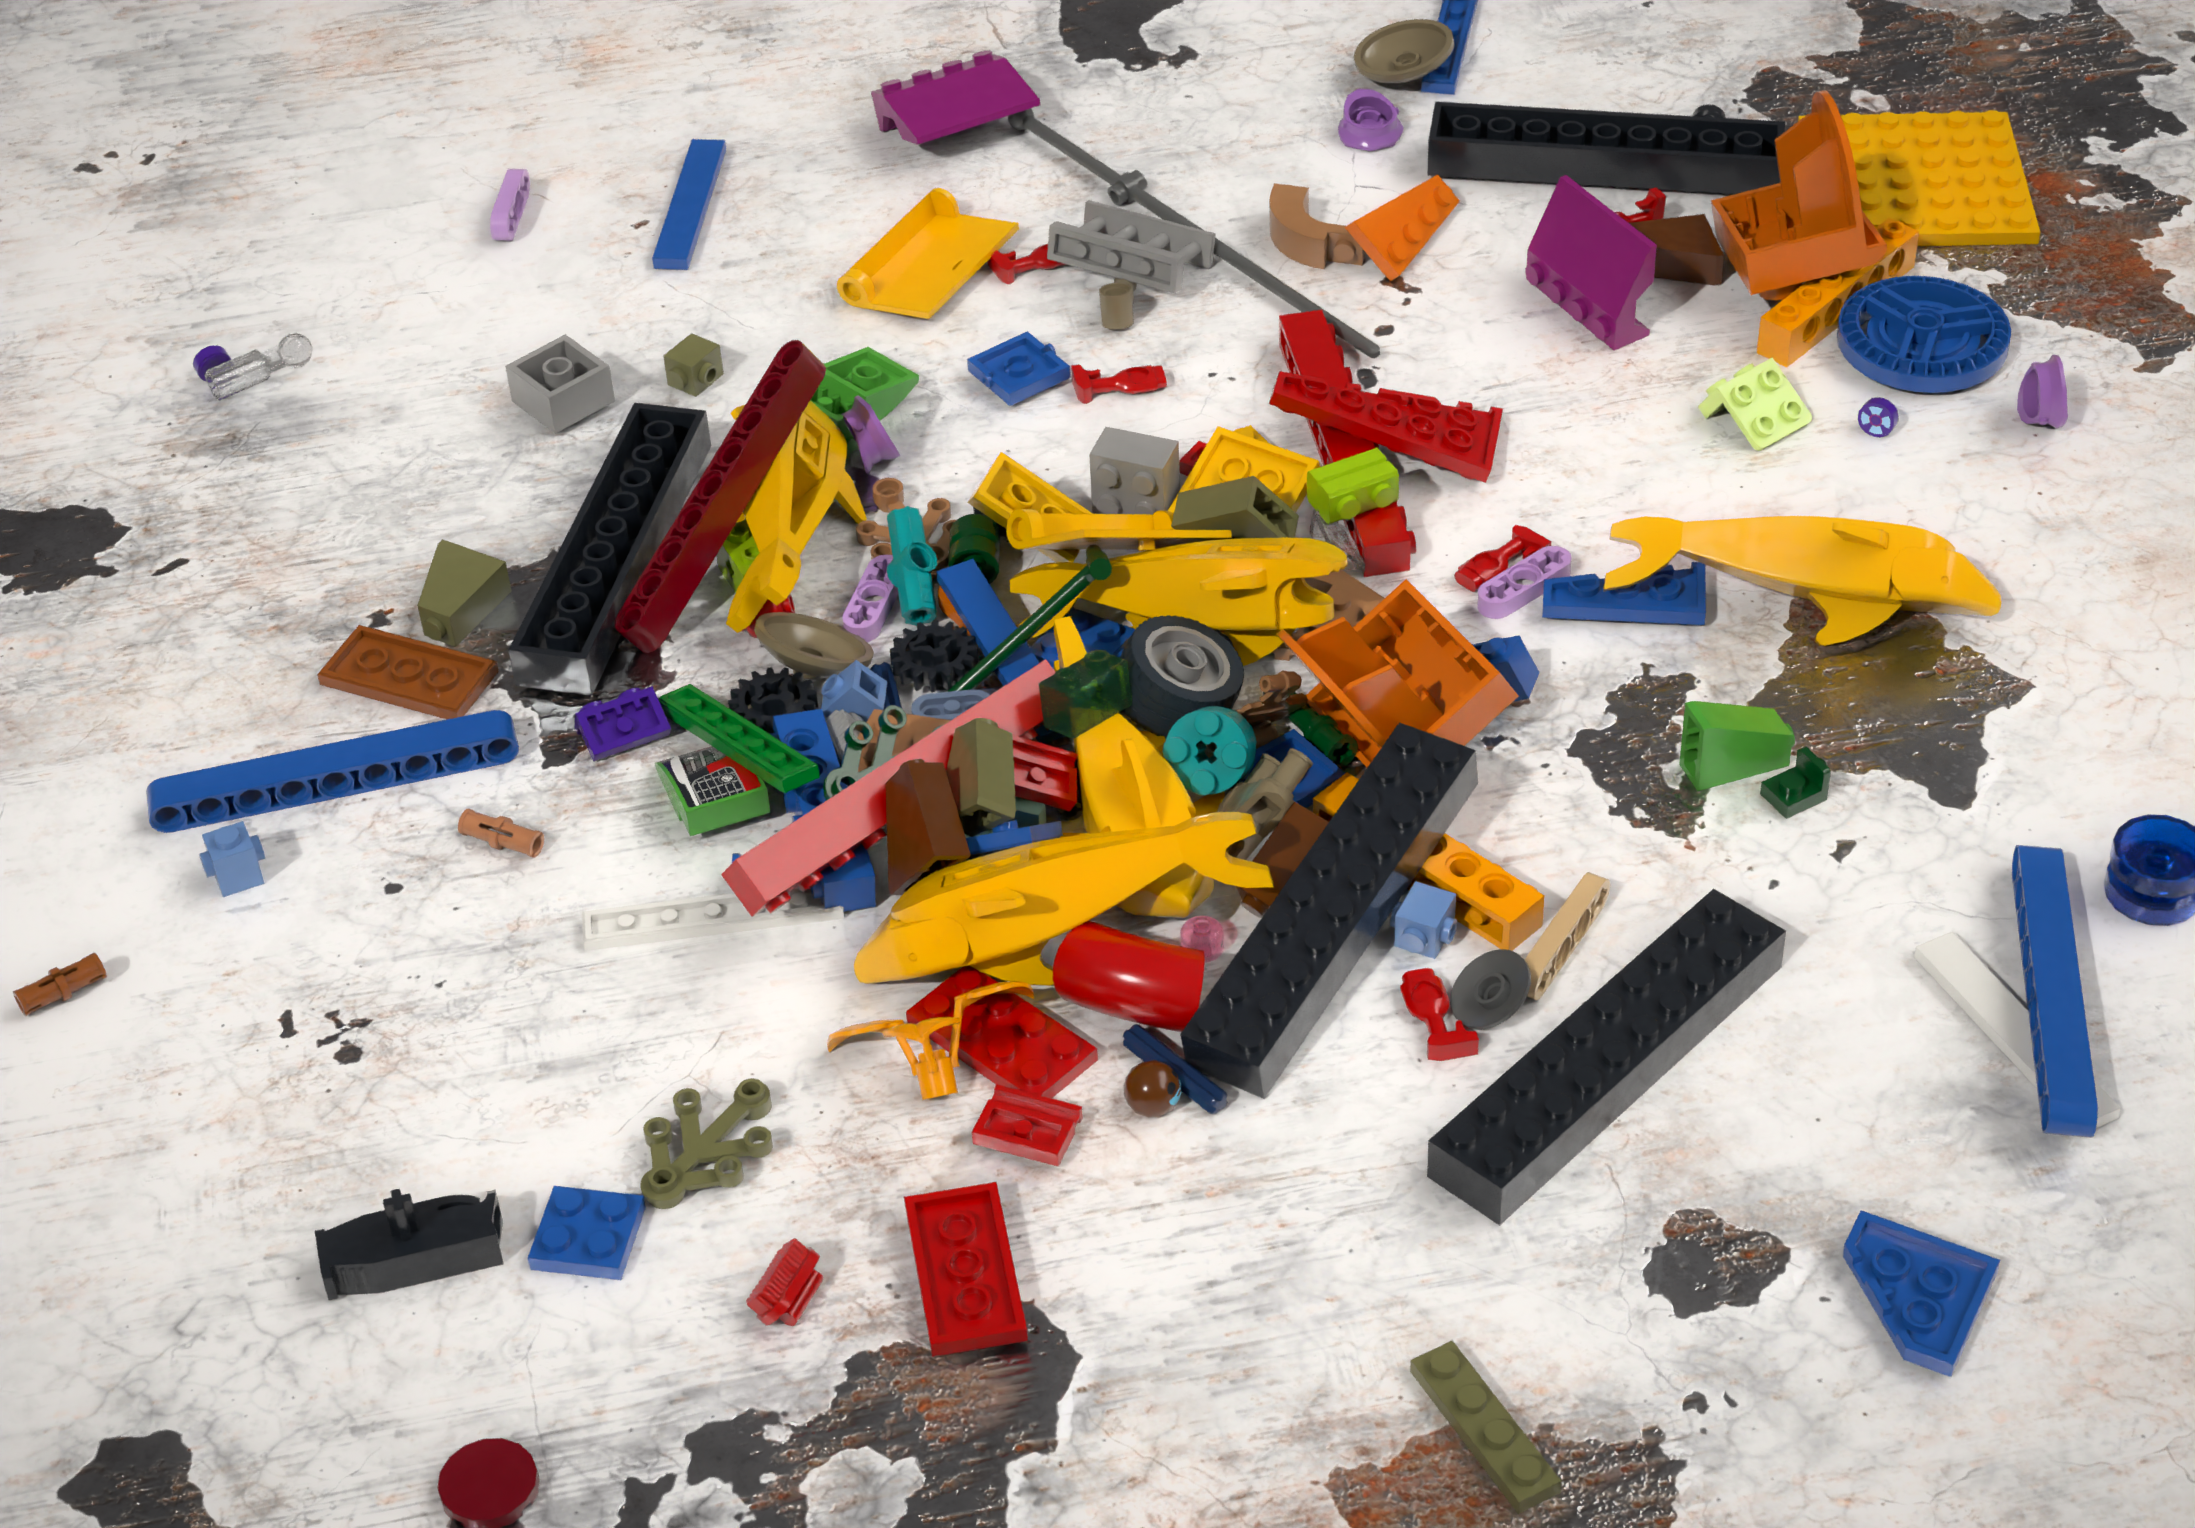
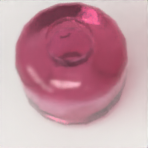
M1210 916L1192 917L1181 928L1180 944L1183 947L1203 950L1205 963L1216 960L1224 950L1223 927L1219 921Z

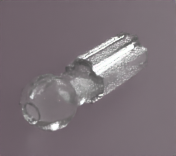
M296 332L286 334L279 340L277 346L263 352L255 349L207 370L204 373L206 382L213 396L220 401L268 380L271 373L284 367L293 369L303 367L310 361L313 347L310 340L302 334Z

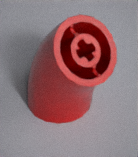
M1087 921L1073 928L1059 946L1053 963L1052 980L1056 992L1063 1000L1123 1020L1182 1032L1199 1007L1205 956L1204 951L1200 949L1164 943L1117 930L1101 923Z

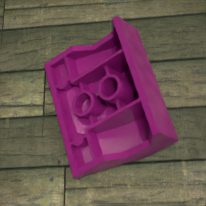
M990 50L975 53L972 55V60L963 63L961 60L946 62L942 64V69L938 71H917L911 74L912 79L903 82L900 79L881 83V89L871 91L880 131L883 132L897 127L903 140L917 145L1040 106L1041 103L1039 97L1005 57L992 54Z
M1567 175L1561 176L1527 249L1526 279L1614 351L1643 339L1650 334V329L1635 318L1637 299L1654 282L1657 245Z

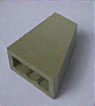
M1250 476L1178 493L1171 527L1175 530H1231L1232 537H1235V539L1295 538L1299 515L1255 476Z
M442 539L437 544L417 605L424 636L457 647L512 592L506 562Z
M975 718L955 729L946 770L964 834L971 837L1014 819L1016 812L1012 733L998 728V724L990 719Z

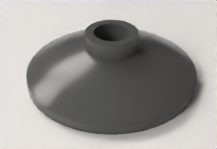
M1505 949L1489 951L1471 961L1459 974L1452 988L1450 1005L1455 1018L1461 1020L1464 1026L1475 1030L1489 1029L1508 1020L1521 1007L1530 989L1531 972L1527 962L1516 952Z

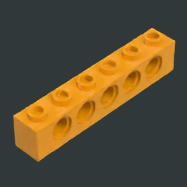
M1890 218L1881 223L1875 229L1887 244V250L1883 258L1871 266L1810 280L1797 288L1760 317L1757 353L1768 359L1773 358L1776 363L1789 367L1838 328L1840 311L1846 300L1855 292L1880 280L1902 277L1914 268L1919 231Z
M1348 772L1313 798V813L1330 822L1359 779ZM1447 834L1442 836L1407 888L1410 891L1414 882L1417 881L1456 893L1455 919L1500 949L1513 951L1543 926L1544 895L1538 892L1533 886L1509 874L1498 864L1492 863L1477 854L1466 844L1458 842Z

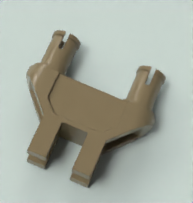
M1292 748L1287 752L1288 754L1282 763H1280L1272 756L1264 753L1244 783L1239 782L1232 786L1220 803L1217 812L1252 814L1256 826V834L1231 844L1226 849L1230 856L1247 860L1261 841L1279 824L1294 803L1293 790L1313 765V762L1306 755Z

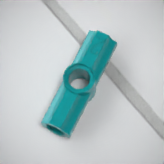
M909 506L902 509H894L887 515L893 560L887 566V575L891 583L898 588L901 614L904 617L905 623L917 626L918 622L931 623L938 616L931 572L937 566V557L933 549L926 544L923 520L919 514V509Z

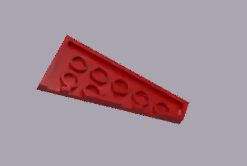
M1281 371L1278 373L1269 401L1270 405L1276 406L1286 413L1298 414L1314 420L1319 425L1331 426L1350 433L1357 439L1372 441L1387 447L1393 452L1405 453L1421 459L1429 465L1440 466L1457 472L1467 479H1476L1486 483L1492 469L1503 408L1492 406L1489 412L1472 410V403L1458 401L1456 407L1442 405L1438 399L1432 396L1379 388L1377 394L1363 392L1359 384L1346 383L1345 388L1329 386L1323 378Z

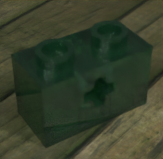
M1104 650L1088 652L1084 658L1068 667L1058 669L1054 675L1038 683L1044 727L1072 739L1132 705L1127 660L1111 655Z

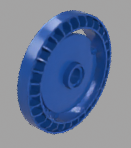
M1930 276L1894 277L1863 287L1846 300L1840 311L1837 329L1838 347L1844 358L1863 375L1897 389L1927 393L1961 390L1982 383L1992 377L2003 366L2008 356L2011 338L2009 319L2003 309L1993 299L1968 285ZM1869 318H1871V319L1869 320V323H1868V326H1867V333H1866V335H1865L1864 332H1863V330L1861 329V326H1862ZM1980 335H1984L1987 342L1979 348Z

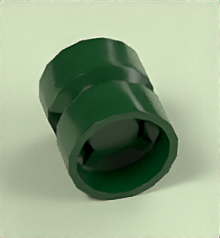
M968 514L958 518L950 529L949 567L974 559L988 583L991 584L997 578L1000 568V528L994 520L981 514Z

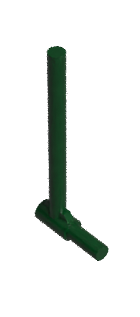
M1098 545L1088 546L1086 549L1087 565L947 692L975 689L1095 579H1107L1111 575L1112 566L1106 553Z

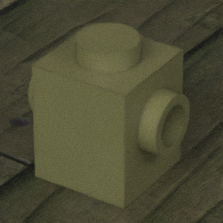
M693 333L689 334L663 355L667 384L695 397L724 374L720 345Z

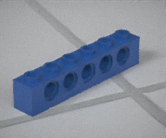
M822 709L773 716L774 733L770 735L818 764L820 778L783 793L787 813L794 812L795 816H792V823L826 801L823 791L824 780L832 770L840 768ZM840 782L843 790L847 788L846 784ZM863 845L854 849L853 853L856 857L837 871H834L831 866L821 871L824 878L810 888L813 899L820 898L825 909L841 906L843 907V912L876 907L875 873L868 851L865 850Z

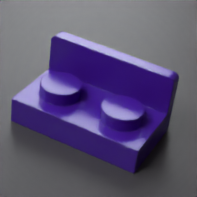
M653 686L643 690L631 688L621 693L617 699L605 703L594 701L586 704L579 712L575 713L574 728L577 735L582 734L593 762L670 735L671 727Z

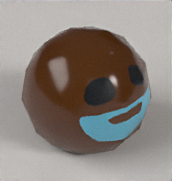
M1158 1060L1141 1062L1134 1066L1125 1078L1124 1096L1128 1105L1135 1113L1147 1118L1167 1114L1174 1109L1180 1099L1181 1083L1177 1073L1168 1064Z

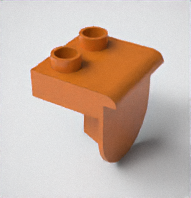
M1826 90L1816 92L1812 98L1811 113L1807 114L1774 140L1780 183L1711 200L1717 241L1750 294L1759 293L1760 297L1767 300L1785 299L1803 285L1802 282L1871 266L1880 261L1887 250L1886 242L1862 211L1853 154L1837 105Z
M1407 579L1354 627L1344 617H1341L1304 634L1297 641L1284 629L1277 633L1281 641L1318 681V684L1306 694L1307 703L1320 715L1332 717L1343 734L1351 735L1358 742V750L1355 756L1367 768L1399 722L1465 746L1519 697L1502 674Z

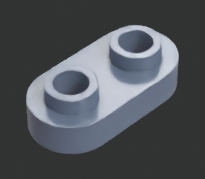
M975 689L925 694L918 697L912 703L911 712L912 715L952 720L990 695L987 692Z

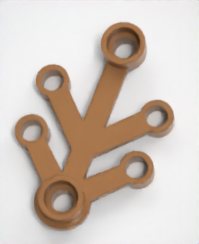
M883 478L874 483V503L881 511L890 513L894 509L905 508L903 504L904 490L901 481L895 478ZM935 498L929 501L927 504L928 511L922 519L926 544L933 549L937 557V566L931 572L932 579H937V571L949 567L950 529L956 521H948L951 518L950 502L944 498ZM863 521L856 526L858 543L864 546L874 545L871 548V560L880 555H892L890 544L878 543L879 540L890 542L888 527L878 525L874 521ZM945 522L942 526L943 534L938 542L930 544L928 540L937 525Z

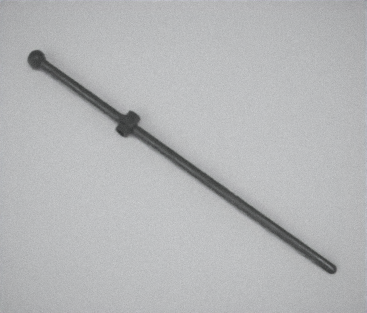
M1031 108L1008 116V122L1014 129L1021 131L1028 129L1112 185L1107 191L1114 204L1120 206L1124 202L1130 203L1134 200L1163 220L1203 230L1144 191L1147 187V181L1140 171L1134 170L1131 173L1125 172L1120 175L1035 119ZM1215 238V255L1299 311L1322 310L1327 324L1333 323L1335 335L1370 358H1377L1380 355V347Z

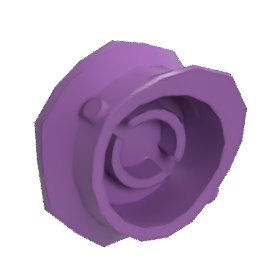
M1372 89L1355 90L1347 96L1344 103L1343 118L1338 126L1340 140L1346 147L1366 151H1375L1394 146L1404 130L1397 118L1399 114L1398 108L1394 107L1384 95Z
M2053 354L2048 361L2043 363H2031L2020 385L2017 411L2023 422L2027 424L2040 423V425L2050 424L2055 428L2065 425L2068 419L2067 388L2063 363L2059 355Z
M859 395L854 397L852 408L843 413L842 416L858 444L865 471L869 473L873 465L882 460L896 459L900 454L871 405Z

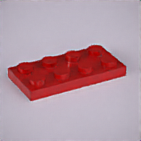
M970 965L963 966L906 1011L907 1023L917 1024L922 1020L930 1018L954 1017V997L980 987L997 984L998 982ZM1015 993L990 994L964 1008L962 1013L958 1059L994 1084L1053 1098L1098 1061V1052L1095 1046ZM952 1025L939 1028L929 1035L930 1040L948 1052L950 1050Z
M997 1182L904 1197L932 1357L1028 1341L1027 1326Z

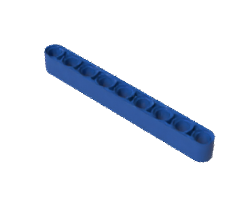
M491 710L162 777L152 781L146 789L149 823L152 828L159 832L170 833L502 765L516 758L519 752L514 722L511 715L507 712Z
M2016 845L2012 859V883L2042 1131L2044 1134L2092 1138L2097 1126L2098 1104L2063 850L2052 847Z

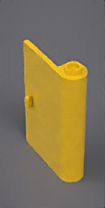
M934 188L838 279V293L846 303L854 307L930 319L991 258V255L996 250L998 251L1019 230V224L1016 222L962 215L959 212L957 201L950 192L942 188Z
M1016 509L1010 514L1006 528L1008 540L1015 549H1087L1088 546L1094 544L1098 545L1101 550L1148 551L1186 543L1232 538L1231 530H1175L1171 527L1173 513L1166 510H1159L1153 514L1038 513L1034 509Z

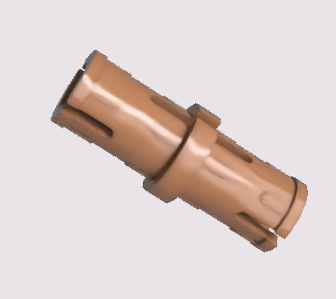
M472 809L464 810L459 818L458 831L460 834L489 842L491 848L502 850L505 847L527 854L533 858L538 856L543 848L544 834L542 832L513 824L511 818L505 816L494 818L475 812ZM490 829L503 832V833H505V834H507V835H511L512 837H509V836L500 834V833L495 832V831H492V830H490Z

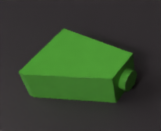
M1702 701L1685 703L1679 765L1697 791L1789 766L1791 748L1795 745L1794 732L1788 723L1782 721L1773 708Z

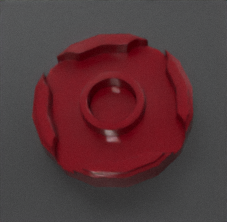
M504 1438L481 1439L464 1445L451 1455L439 1473L437 1489L445 1514L452 1520L454 1518L462 1522L463 1527L501 1528L514 1523L523 1516L522 1510L529 1505L530 1501L531 1505L534 1503L538 1496L540 1479L532 1454L523 1446Z

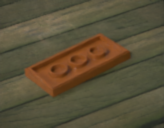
M358 625L317 676L319 684L322 686L443 719L462 717L468 712L497 675L499 669L497 661Z

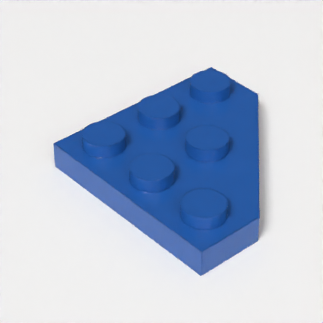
M1861 1210L1844 1244L1843 1257L1903 1360L1952 1377L1998 1273L2000 1260Z

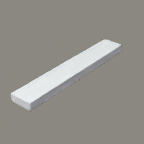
M799 887L788 893L792 899L775 912L770 914L765 908L753 917H751L735 893L583 911V943L585 951L840 920L844 919V912L841 906L825 909L820 898L813 899L810 889L802 892Z
M1953 931L1916 946L1914 958L2037 1088L2028 1010ZM2095 1081L2098 1104L2096 1128H2099L2117 1120L2121 1108Z

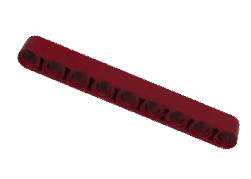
M789 341L777 352L617 614L614 624L615 629L643 653L655 651L667 638L826 374V367L801 341Z

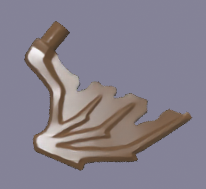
M1284 670L1276 675L1262 676L1259 686L1261 691L1266 694L1260 697L1261 701L1249 703L1236 711L1249 722L1251 727L1265 720L1274 722L1284 718L1307 703L1308 699L1305 694L1291 695L1301 687V676L1294 671Z

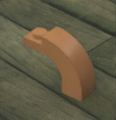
M1274 183L1269 198V227L1272 242L1280 252L1300 264L1318 269H1325L1328 261L1363 266L1366 252L1345 229V225L1324 223L1309 215V187Z

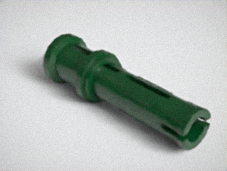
M1308 703L1286 716L1303 732L1306 740L1339 768L1348 765L1357 754L1358 742L1351 735L1343 734L1332 717L1320 715Z

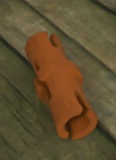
M94 952L60 970L58 967L49 970L47 976L13 991V994L21 1012L26 1017L30 1013L59 999L64 1002L72 998V993L106 978L107 975L101 960Z

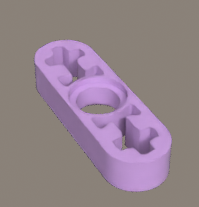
M508 169L491 213L490 229L493 240L512 241L529 197L530 179L527 169Z
M1559 546L1543 547L1486 581L1478 589V611L1485 617L1500 619L1507 617L1543 595L1544 579L1570 576L1572 559L1570 552ZM1520 579H1527L1533 581L1534 583L1530 585H1521L1516 583L1515 581Z
M880 555L869 562L842 617L843 627L847 631L860 636L866 642L877 638L898 596V588L891 583L887 575V566L893 560V555ZM870 596L883 597L881 600L878 601L864 600L865 598Z

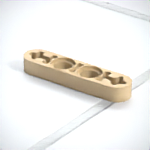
M1587 872L1525 958L1531 972V985L1527 997L1537 1001L1550 986L1603 909L1610 890L1609 879Z

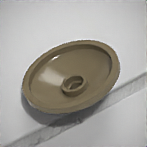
M1411 19L1392 23L1372 32L1359 43L1354 52L1355 66L1363 76L1377 82L1406 83L1415 81L1433 72L1447 60L1454 48L1453 34L1445 24L1429 19Z
M787 612L767 613L757 619L754 628L755 634L762 646L781 664L793 669L794 674L798 672L803 673L805 679H815L816 677L829 678L833 674L838 675L855 660L868 667L874 655L872 647L860 636L847 631L844 627L807 615Z

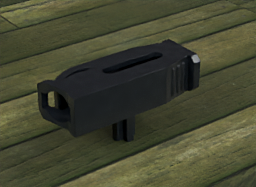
M394 1189L391 1191V1198L383 1199L384 1210L362 1215L327 1231L325 1229L315 1231L320 1271L328 1300L338 1299V1295L384 1293L504 1264L500 1249L503 1220L496 1189L487 1191V1196L482 1202H480L478 1197L461 1194L438 1197L413 1203L410 1193L402 1195L400 1189Z

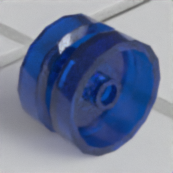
M2147 814L2132 818L2118 828L2112 842L2110 862L2104 879L2105 895L2117 911L2131 920L2147 925L2170 926L2185 922L2195 914V826L2185 820L2172 816Z

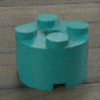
M1218 706L1203 707L1181 717L1172 726L1163 746V755L1175 770L1185 789L1198 795L1217 794L1241 782L1250 773L1255 761L1256 737L1249 722L1237 711ZM1214 742L1218 747L1214 751L1215 756L1207 757L1204 752L1207 748L1206 745Z

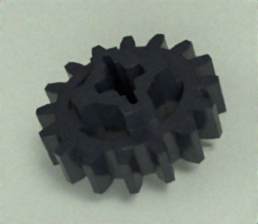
M933 620L929 626H924V624L918 622L917 630L903 629V638L895 637L893 639L894 648H890V659L894 676L901 677L902 685L914 682V690L916 691L922 689L923 686H929L931 693L936 692L939 686H944V688L949 690L952 688L951 682H958L975 667V664H978V649L974 635L967 636V628L965 627L954 630V622L951 621L944 627L939 626L938 620Z
M768 667L765 675H760L758 672L753 671L751 672L752 680L750 681L740 678L738 680L739 689H731V700H728L729 709L769 734L774 733L773 716L816 710L818 707L817 691L814 690L813 681H804L803 673L801 672L793 676L789 675V668L786 667L780 673H774L772 667Z

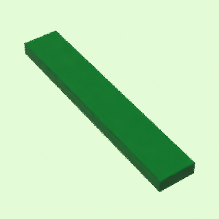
M688 684L658 697L666 717L781 792L786 793L820 778L818 764L695 686Z

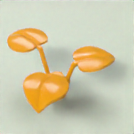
M1001 982L980 987L954 997V1017L930 1018L922 1020L917 1024H904V1020H877L847 1026L829 1035L827 1042L828 1051L830 1053L841 1042L866 1032L883 1033L884 1037H896L911 1065L913 1076L917 1075L922 1100L957 1093L953 1068L959 1067L958 1047L964 1008L990 994L1016 993L1034 999L1033 989L1031 985L1025 982ZM952 1025L949 1057H946L945 1049L932 1051L929 1035L939 1028ZM906 1038L922 1043L924 1053L918 1054L919 1062Z

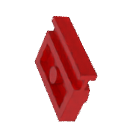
M1012 735L1015 796L1070 812L1077 803V768H1074L1077 753Z
M996 1084L992 1099H988L972 1130V1142L978 1146L1059 1167L1075 1135V1128L1083 1119L1082 1106Z

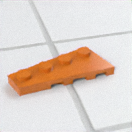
M1437 174L1353 221L1345 229L1391 282L1402 274L1460 200Z

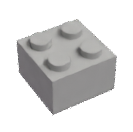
M566 334L505 366L512 402L555 434L615 402L609 365Z
M1111 427L1104 428L1089 454L1092 513L1153 514L1159 510L1168 511L1180 491L1179 441Z

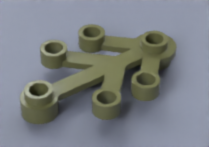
M755 1078L742 1081L734 1092V1102L702 1134L700 1133L698 1117L702 1111L700 1094L691 1088L681 1089L673 1096L675 1114L680 1118L684 1152L671 1164L667 1146L673 1139L670 1122L665 1118L655 1117L644 1124L645 1142L651 1148L653 1168L646 1172L641 1179L642 1195L653 1207L669 1209L675 1207L683 1200L686 1191L715 1186L731 1188L739 1185L744 1178L742 1163L738 1158L745 1156L761 1158L767 1156L773 1149L771 1132L765 1127L756 1126L748 1129L744 1134V1138L728 1141L722 1140L743 1119L758 1120L770 1112L772 1103L769 1088L762 1081ZM692 1102L690 1105H683L684 1103ZM658 1131H662V1132H663V1133L657 1134V1135H654V1134H653V1133L658 1132ZM758 1140L764 1141V1142L759 1143V1144H754V1143H753V1142L758 1141ZM716 1161L714 1169L692 1171L700 1163ZM727 1170H734V1172L729 1174L723 1173Z

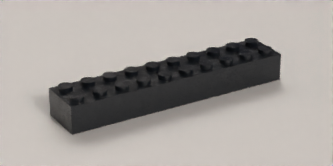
M1435 101L1428 139L1427 175L1436 176L1438 174L1441 178L1464 177L1476 180L1497 179L1510 182H1543L1549 185L1557 184L1561 176L1567 175L1583 187L1592 185L1612 186L1618 189L1627 187L1652 189L1657 187L1659 190H1679L1687 193L1712 192L1732 195L1780 183L1774 140L1785 132V121Z
M643 403L633 404L508 649L515 686L593 695L621 636L614 626L616 616L680 513L711 448L706 410Z
M1398 723L1181 1032L1184 1057L1188 1063L1203 1074L1265 1099L1478 785L1476 750L1403 723Z
M1713 888L1428 1140L1427 1177L1498 1225H1501L1781 969L1786 930Z

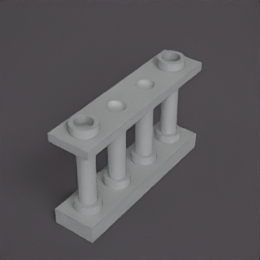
M1088 200L1085 202L1083 226L1077 227L1058 221L1049 226L1047 259L1171 293H1177L1182 288L1185 263L1208 269L1212 267L1216 233Z

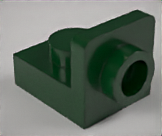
M1805 746L1797 750L1795 767L1761 782L1760 795L1784 818L1788 819L1827 800L1831 770L1822 758H1818Z

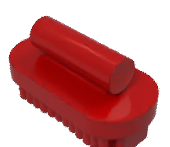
M796 1238L785 1243L783 1248L777 1251L769 1267H767V1271L764 1272L761 1280L758 1281L755 1289L752 1290V1293L746 1300L747 1306L757 1313V1318L762 1323L768 1326L780 1318L786 1325H796L823 1281L821 1273L814 1270L820 1255L811 1247L806 1248Z

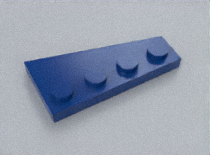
M1691 562V568L1674 570L1672 565H1667L1643 582L1628 588L1604 592L1605 578L1600 579L1595 573L1544 579L1542 618L1705 625L1706 571L1705 564L1701 562Z

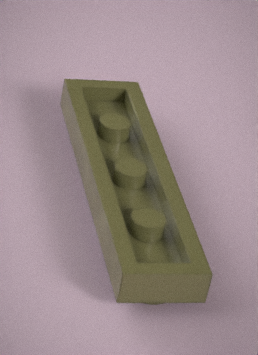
M1453 1340L1411 1359V1374L1518 1514L1561 1493V1479Z

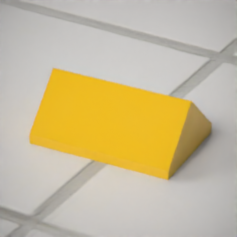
M1000 452L967 502L1004 528H1007L1008 518L1016 509H1034L1038 513L1093 514L1003 452ZM1081 549L1037 550L1055 562H1073Z

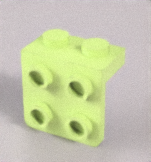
M1773 358L1756 367L1752 363L1745 366L1734 374V378L1728 382L1725 378L1719 380L1706 390L1709 396L1698 406L1706 419L1726 408L1751 446L1757 451H1761L1803 428L1812 420L1811 413Z

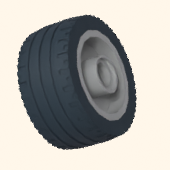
M1170 615L1156 616L1140 624L1128 639L1115 667L1112 689L1118 705L1121 706L1122 711L1133 722L1137 723L1144 730L1157 736H1164L1166 739L1172 726L1188 713L1209 706L1232 709L1241 691L1244 680V668L1235 648L1231 646L1225 637L1221 636L1211 627L1190 618Z

